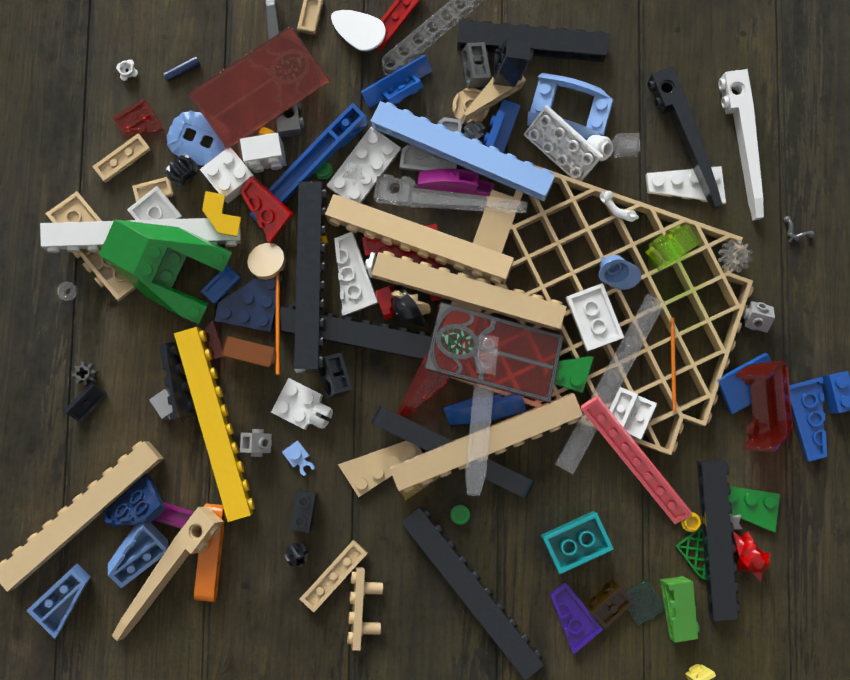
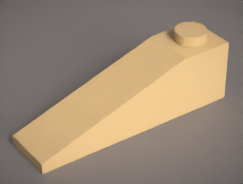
M522 76V80H519L515 87L495 85L492 78L464 112L461 123L464 124L520 90L526 81L524 76Z

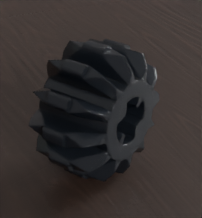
M180 155L173 162H170V165L166 168L165 175L176 187L183 186L193 179L199 167L188 155Z

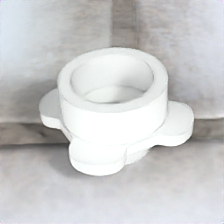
M132 60L122 61L116 67L123 81L138 75Z

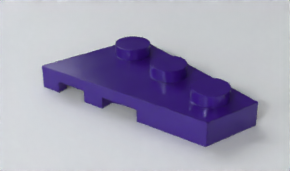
M565 581L550 593L574 655L604 629Z

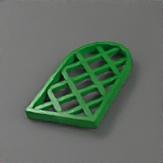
M699 528L697 531L687 535L675 547L700 578L706 580L705 563L703 568L697 567V560L704 561V558H698V550L704 551L702 548H699V541H703L700 538L702 529ZM697 532V538L691 537ZM690 539L697 540L696 548L689 547ZM687 540L686 546H681ZM680 548H685L686 553L684 554ZM689 549L695 550V557L688 556ZM689 559H693V560H694V566H693L692 563L689 561ZM697 570L703 571V574L700 575Z

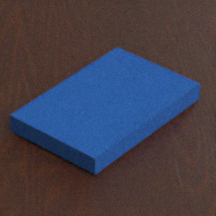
M767 353L724 374L722 378L717 380L720 392L731 414L782 388Z

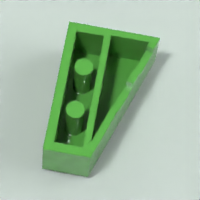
M683 576L660 579L669 638L674 643L698 639L699 625L696 621L693 581Z

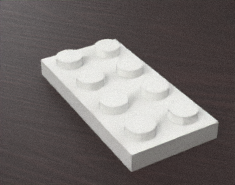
M370 127L326 185L327 188L338 196L362 203L399 154L401 147Z

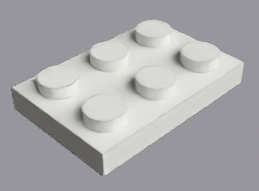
M603 283L566 297L586 352L624 338Z

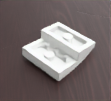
M619 387L609 410L629 435L642 440L657 403Z

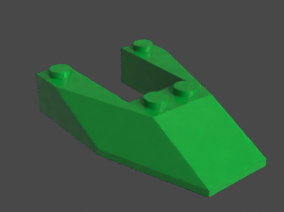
M114 219L99 256L147 298L177 315L199 324L208 303L173 288L182 265L188 256L223 272L232 252L179 227Z

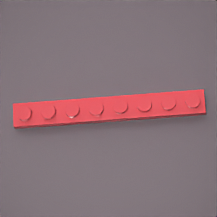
M598 395L581 405V410L673 523L677 524L690 517L691 510Z

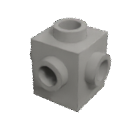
M751 301L748 308L746 307L745 314L742 315L745 327L767 333L775 319L774 307L762 302Z
M252 429V433H241L240 452L251 453V457H263V453H271L272 434L264 433V429Z

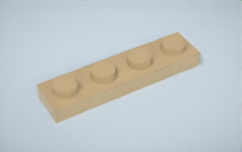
M353 540L303 594L300 600L314 613L368 552Z

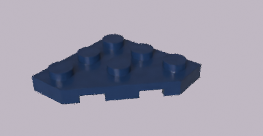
M280 276V291L283 282L282 276ZM276 277L267 280L255 278L218 302L214 321L271 333L276 314Z
M146 473L107 507L102 514L107 525L118 527L151 523L166 508L152 477Z

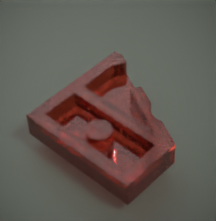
M145 98L112 117L123 135L165 130Z

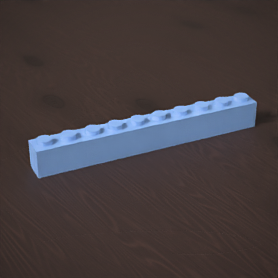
M380 101L371 119L372 128L541 201H545L554 182L555 175L548 169L543 168L541 170L529 161L522 162L512 154L508 153L506 155L501 153L496 147H487L477 139H468L464 134L458 131L452 132L442 124L436 125L425 117L419 118L414 116L411 111L406 109L400 110L390 102L384 103Z

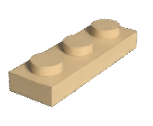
M138 133L92 167L106 183L151 149Z

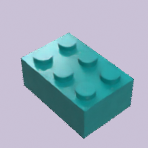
M594 511L540 535L559 574L613 550V546L597 512Z

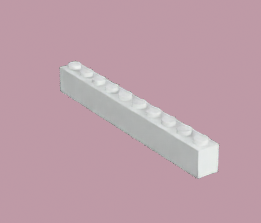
M208 218L130 220L133 222L179 227L216 245L225 244L226 247H235L237 244H241L240 228L238 237L219 234ZM113 221L40 223L41 247L49 253H58L60 250L79 252L80 249H87L91 252L100 251Z

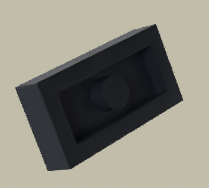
M91 382L64 411L67 415L81 423L108 395L104 390Z

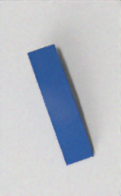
M517 393L504 397L497 394L484 399L477 396L444 407L449 425L489 421L527 411L522 395Z

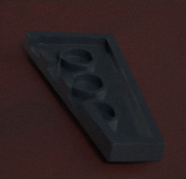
M169 342L159 345L162 366L167 371V376L164 379L165 386H168L170 396L167 399L168 405H172L173 413L170 414L171 421L197 416L177 343Z

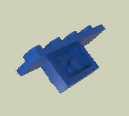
M422 55L362 90L361 94L367 106L370 108L384 99L392 104H398L403 98L417 93L423 87L420 78L432 72L427 57Z
M507 100L502 101L497 115H493L489 124L492 127L491 132H486L483 140L487 147H496L501 153H504L520 109L519 104Z

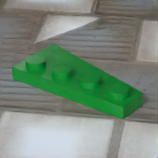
M730 486L731 494L728 495V498L732 505L731 515L741 514V519L776 533L780 494Z

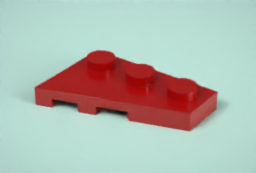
M250 176L240 192L249 209L254 212L259 227L264 230L268 243H272L294 214L254 176Z

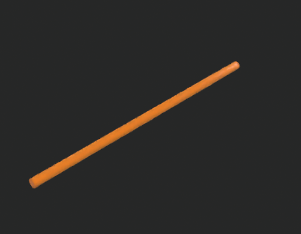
M280 272L276 276V375H280Z

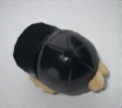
M395 290L392 293V308L395 315L402 321H413L419 326H425L426 321L423 315L431 313L430 305L423 301H418V294L410 295L407 294L406 290Z

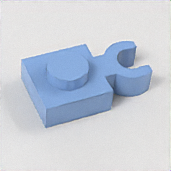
M299 440L282 452L293 467L300 466V473L303 476L307 475L304 471L306 465L310 466L312 470L315 469L312 462H307L306 458L310 455Z

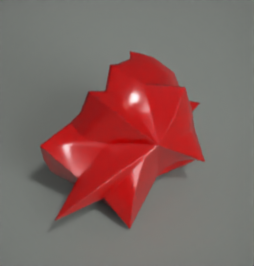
M734 531L735 554L739 558L737 570L753 572L761 583L762 574L770 565V553H765L755 544L749 531L743 536H739Z

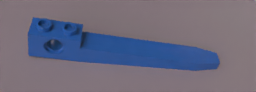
M352 103L268 190L285 204L299 190V182H307L341 147L344 148L369 123L366 115ZM251 211L250 215L258 222L254 212Z

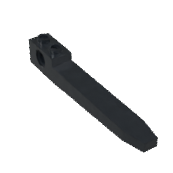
M672 66L651 73L647 84L649 91L653 92L655 97V105L662 114L670 113L712 211L719 209L723 204L690 106L675 70ZM662 89L668 90L669 93L663 92Z

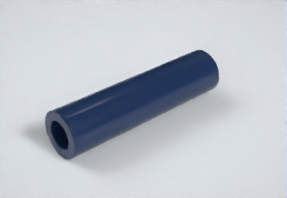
M195 56L164 72L163 75L168 82L201 64Z

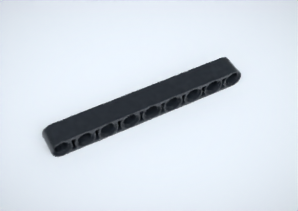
M380 405L371 422L427 451L453 442ZM490 459L481 462L474 460L469 462L470 466L464 468L525 499L535 482Z

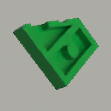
M589 356L559 361L554 385L583 393L594 357ZM548 369L545 382L550 383L552 369Z

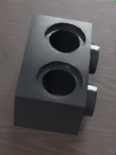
M342 353L324 356L323 367H320L319 374L327 399L345 395L353 390Z
M302 489L296 490L289 530L311 532L318 492Z

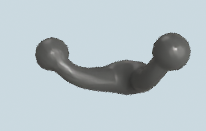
M784 217L783 221L789 224L787 233L790 236L789 242H792L793 239L798 241L805 236L808 238L814 237L813 231L795 235L791 217Z

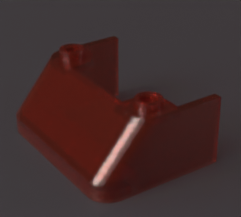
M784 360L747 365L736 374V378H741L746 385H750L753 420L750 425H747L746 434L749 436V440L743 445V450L775 452L792 433L793 423L788 366Z

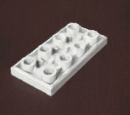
M549 106L543 108L523 134L567 175L579 181H583L603 157L598 150Z

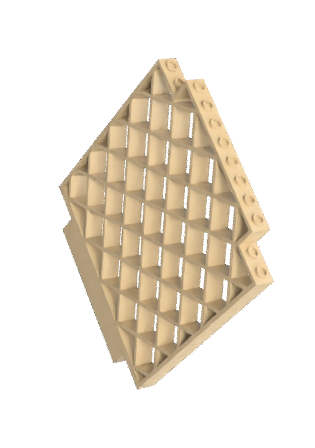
M553 171L551 172L555 175L554 182L559 184L566 201L544 211L539 199L528 195L537 214L513 225L512 223L523 192L516 190L514 197L492 190L473 243L502 253L510 233L522 258L513 262L511 269L525 263L537 288L526 292L525 295L532 296L540 292L541 296L544 297L543 300L551 302L546 289L567 279H570L576 293L583 291L576 276L577 274L596 265L601 267L602 257L607 258L611 255H620L629 251L635 265L642 273L640 281H644L656 306L633 316L621 289L609 285L611 290L606 292L607 295L614 294L626 318L619 325L622 327L629 324L641 350L618 361L610 343L603 345L611 365L588 375L585 386L591 398L596 397L598 394L590 379L614 368L623 388L636 394L659 384L671 411L650 420L645 431L650 443L632 437V439L640 446L671 455L677 449L678 442L676 439L683 430V420L698 426H706L712 418L710 411L712 405L714 406L718 399L716 393L719 383L717 380L722 378L724 369H727L730 359L728 356L735 347L736 341L734 338L742 325L740 319L746 312L747 298L753 292V280L731 273L736 269L737 261L735 260L737 254L739 255L742 251L743 244L741 242L743 237L612 192L614 195L612 201L614 203L627 207L625 210L645 213L655 231L633 242L622 218L613 215L607 205L606 207L611 216L588 226L577 202L592 195L599 197L605 189ZM570 188L576 189L583 193L577 196H573ZM570 206L581 230L558 240L547 216ZM659 219L673 224L663 228ZM541 220L552 244L528 254L517 230ZM614 221L626 246L603 256L592 231ZM679 226L690 229L699 246L698 249L681 257H678L666 232ZM584 235L596 260L573 270L562 245ZM705 235L714 237L717 240L708 243ZM658 237L670 262L649 272L637 246ZM725 241L731 243L732 246L722 271L711 247ZM555 249L567 274L543 284L532 259ZM702 252L715 278L693 287L681 262ZM673 266L685 292L664 302L651 276ZM464 270L462 272L469 275L470 279L476 280L479 278L472 275L470 271ZM484 276L481 278L487 280V284H491L490 278ZM717 282L730 308L709 318L696 291ZM729 282L742 286L738 300ZM688 296L700 322L680 332L674 323L675 345L686 365L676 370V376L688 370L701 396L681 406H678L676 402V411H672V392L666 380L672 378V373L663 376L651 352L652 349L671 341V336L648 346L636 320L658 310L671 335L670 318L672 317L666 305ZM455 301L451 303V305L479 313L482 310ZM570 309L565 311L564 317L572 314ZM452 311L447 315L443 326L468 322L470 316L464 312ZM486 311L483 314L493 315L495 313ZM733 311L734 313L724 343L722 344L711 321ZM473 315V323L466 326L474 332L476 324L480 320L484 330L489 327L485 318ZM517 320L519 324L526 325L524 321ZM562 323L559 333L564 336L563 341L567 348L560 352V356L569 352L572 359L579 358L575 349L584 345L583 341L573 345ZM538 325L533 326L534 328H537V329L542 328L541 326H538ZM703 326L716 352L694 362L681 335ZM521 328V333L497 343L492 332L487 335L492 344L489 347L491 349L501 351L500 347L524 336L536 361L546 363L555 359L556 353L542 359L530 334L533 331ZM461 339V346L465 340V346L468 349V340ZM480 351V352H479V357H481V356H483V355H485V354H487V353H489V352ZM644 354L656 380L633 391L620 364ZM497 355L507 377L494 383L502 384L509 380L512 388L519 389L514 378L538 366L532 364L512 374L504 356ZM719 355L709 389H707L696 366ZM473 357L462 360L458 359L461 364L465 365L469 375L476 378L469 363L474 360ZM456 362L454 363L452 372H455L459 369ZM539 366L544 378H546L548 369ZM450 376L452 379L494 394H500L503 397L512 394L495 387ZM554 385L552 397L554 396L555 399L561 397L559 393L568 389L561 388L557 390ZM523 397L525 405L534 408L542 405L540 403L543 400L531 401ZM613 401L605 404L607 408L611 407ZM704 401L699 419L682 414L681 411ZM585 414L578 418L579 421L576 423L597 430L592 422L585 420L588 418ZM674 415L673 425L666 446L663 448L660 446L651 426Z

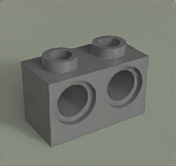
M485 42L467 43L461 53L467 88L485 87L491 78Z

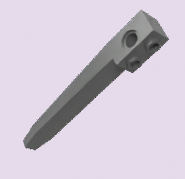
M266 0L269 41L281 34L276 0ZM282 39L270 46V52L283 53ZM270 56V65H272L277 56ZM281 68V72H282V75H283V77H284V76H285L284 69ZM272 82L275 112H277L278 110H280V107L276 103V85L274 82ZM282 85V102L286 106L295 100L297 96L295 93H289L288 85ZM301 101L276 117L280 138L303 135L302 128H305L304 118L300 117L299 110H302ZM289 112L294 113L293 117L291 118L285 117V115Z

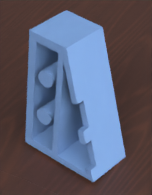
M152 523L135 524L108 562V576L119 587H124L164 555L169 547L168 539Z
M77 563L46 591L27 612L55 639L63 629L91 576Z

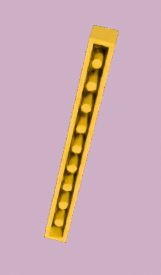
M199 327L174 333L227 521L230 522L253 514L255 505L253 499H249L247 492L250 490L247 479L244 480L242 474L244 466L242 461L238 460V445L236 442H233L231 436L234 434L231 423L228 424L226 418L228 410L221 401L223 393L221 387L216 384L215 379L218 376L216 369L212 368L210 363L212 355L210 350L206 349V334Z

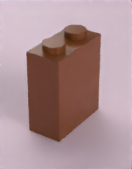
M228 336L221 357L268 368L270 364L275 363L276 353H274L273 347Z

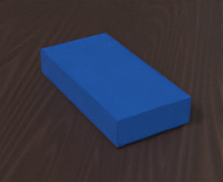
M226 265L224 271H220L200 292L216 305L242 278Z

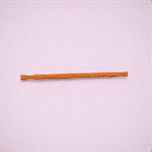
M670 318L672 411H676L674 318Z

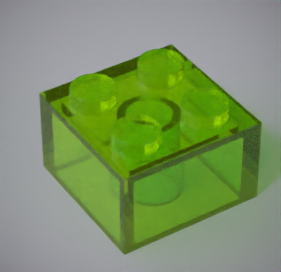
M679 224L666 233L665 236L661 235L650 243V248L646 253L659 271L700 244V241L688 224L682 227Z

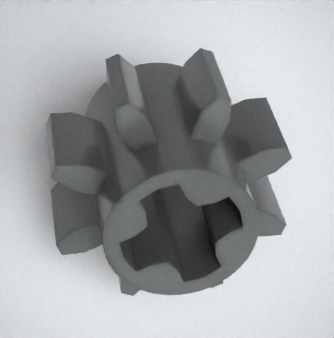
M473 120L464 126L463 131L465 133L463 134L468 139L481 141L485 137L483 133L485 127L480 121L475 123Z
M82 361L81 366H74L76 370L72 376L77 378L76 383L81 384L83 382L84 385L88 386L89 381H97L95 375L99 371L93 369L94 364L90 363L87 366V363Z

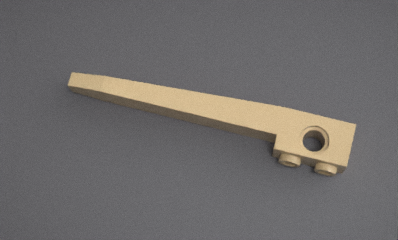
M208 506L198 507L174 538L112 634L116 641L124 639L134 628L189 554L202 553L208 547L209 540L219 533L220 526L224 521ZM200 527L202 529V535L199 534Z

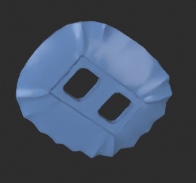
M182 112L178 117L174 118L166 135L167 146L172 153L178 157L180 155H188L197 165L205 166L227 149L200 112ZM215 119L213 123L229 144L231 142L230 131L225 124ZM187 129L196 131L193 141L184 139ZM204 136L213 138L210 148L201 146Z

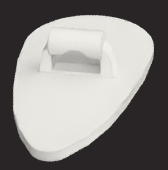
M352 10L335 11L331 15L335 29L357 50H373L385 38L386 28L383 22L371 15Z

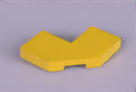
M206 191L202 211L219 234L238 237L241 217L222 214L225 195Z

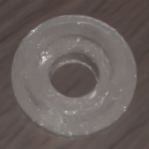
M63 282L59 285L57 294L62 300L70 301L76 297L77 288L71 282ZM70 288V293L66 295V289Z

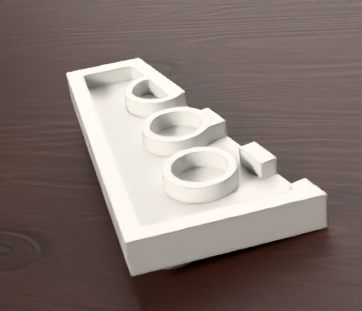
M711 167L722 204L724 205L726 198L722 167ZM693 169L654 172L645 175L648 194L682 197V199H696L708 202Z

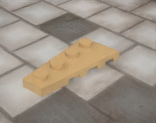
M404 441L338 464L358 497L391 477V466L421 455L423 452L419 446Z

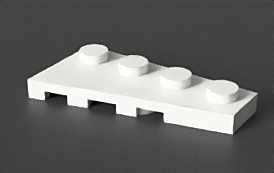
M350 232L334 238L339 271L338 279L340 281L342 316L378 304L377 296L369 274L365 269V263L354 233Z

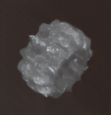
M730 240L728 244H723V250L718 252V254L723 256L718 261H724L725 263L722 268L729 266V272L734 270L741 272L742 268H748L747 262L752 261V258L748 256L752 254V250L747 251L746 249L749 244L746 243L742 246V240L737 242Z

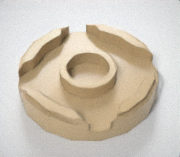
M466 88L455 96L452 111L456 119H462L464 112L482 92L481 90ZM489 108L465 122L464 125L473 120L475 123L482 122L487 117Z
M274 243L260 244L249 254L247 260L248 268L259 279L267 280L277 276V273L284 269L286 263L285 254Z

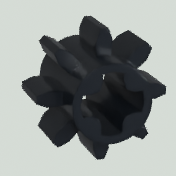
M293 543L286 549L287 554L284 555V558L290 567H301L308 561L307 556L310 553L303 543L300 545Z

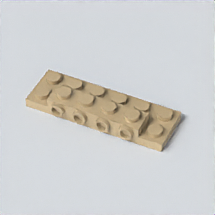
M77 191L45 213L52 223L102 221ZM80 249L79 252H72L77 259L81 257L85 261L82 264L89 273L93 271L97 276L94 278L101 288L105 285L118 302L136 289L99 256L100 251L91 252L87 249Z

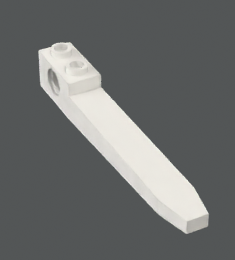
M748 69L728 71L722 75L718 82L719 90H722L723 95L721 103L722 107L725 108L726 114L733 113L752 220H760L764 217L763 191L754 104ZM731 89L736 90L738 95L733 94Z

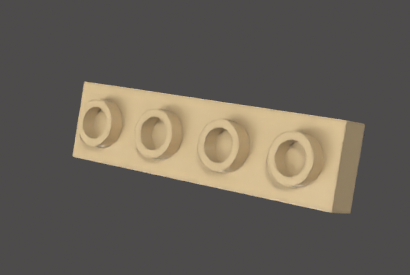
M355 567V572H351V584H354V592H350V604H353V610L349 612V624H352L351 632H348L347 642L351 644L352 650L359 651L361 650V636L363 634L380 635L381 633L380 622H363L362 620L363 596L365 594H383V583L365 582V569L363 567Z

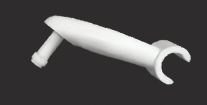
M604 190L599 195L600 200L608 206L613 215L630 222L639 218L634 210L619 209L612 201L614 197L612 191Z

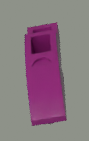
M432 169L419 172L417 187L451 197L454 196L455 192L488 200L491 191L494 190L495 183L478 179L479 173L473 171Z

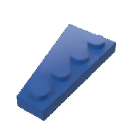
M823 377L784 387L807 462L827 457L826 431H824L825 413L823 412L824 393H822Z

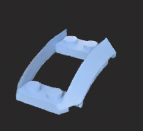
M541 73L538 76L539 81L531 110L528 112V126L533 123L545 106L552 108L557 87L561 86L594 96L586 126L566 119L563 120L586 141L592 135L604 136L613 105V99L599 87L573 78Z

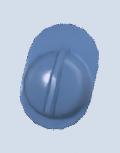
M611 255L607 258H601V267L598 275L600 281L617 289L625 290L633 288L641 280L642 273L640 269L634 264L625 261L621 256Z

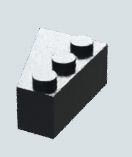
M506 39L502 46L495 49L493 84L515 87L518 81L522 80L523 72H526L528 62H531L533 58V50H530L531 42Z

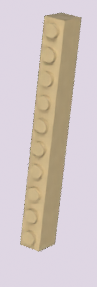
M333 194L325 213L331 225L337 227L342 225L350 232L357 233L358 231L364 233V236L367 238L381 239L386 245L392 246V244H395L403 251L410 252L411 250L417 252V255L420 257L434 258L437 263L446 265V263L451 264L453 268L459 271L467 270L476 277L482 278L484 276L490 278V281L493 283L506 284L514 262V258L335 194Z
M378 252L372 271V277L375 279L555 331L561 329L567 307L562 305L561 301H546L540 295H525L523 290H508L502 284L495 283V286L487 284L488 281L485 279L477 278L473 280L464 273L456 275L443 267L435 269L426 262L418 264L408 257L402 256L401 259L394 257L395 254L391 252Z
M570 393L391 466L390 471L398 491L403 490L405 493L415 488L414 485L418 483L425 485L432 482L435 476L440 475V477L451 474L452 469L457 467L459 470L470 466L469 462L488 459L487 455L495 452V455L507 451L506 447L520 446L525 443V439L531 437L534 440L542 437V432L547 430L554 432L561 429L560 425L568 423V425L576 423L583 414L575 394Z
M140 441L132 447L133 451L129 455L125 454L117 460L118 464L114 468L110 467L104 471L103 477L99 481L95 480L88 485L87 488L89 490L84 494H78L72 500L73 504L62 508L57 513L58 517L47 521L42 526V531L32 534L27 539L28 543L23 547L19 546L11 553L13 555L11 558L0 562V584L7 592L16 589L144 474L151 471L164 459L149 441Z

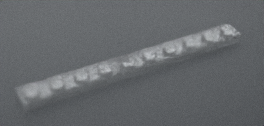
M650 294L645 296L590 400L598 395L609 409L665 302ZM584 412L555 463L556 466L570 474H574L597 431V428Z

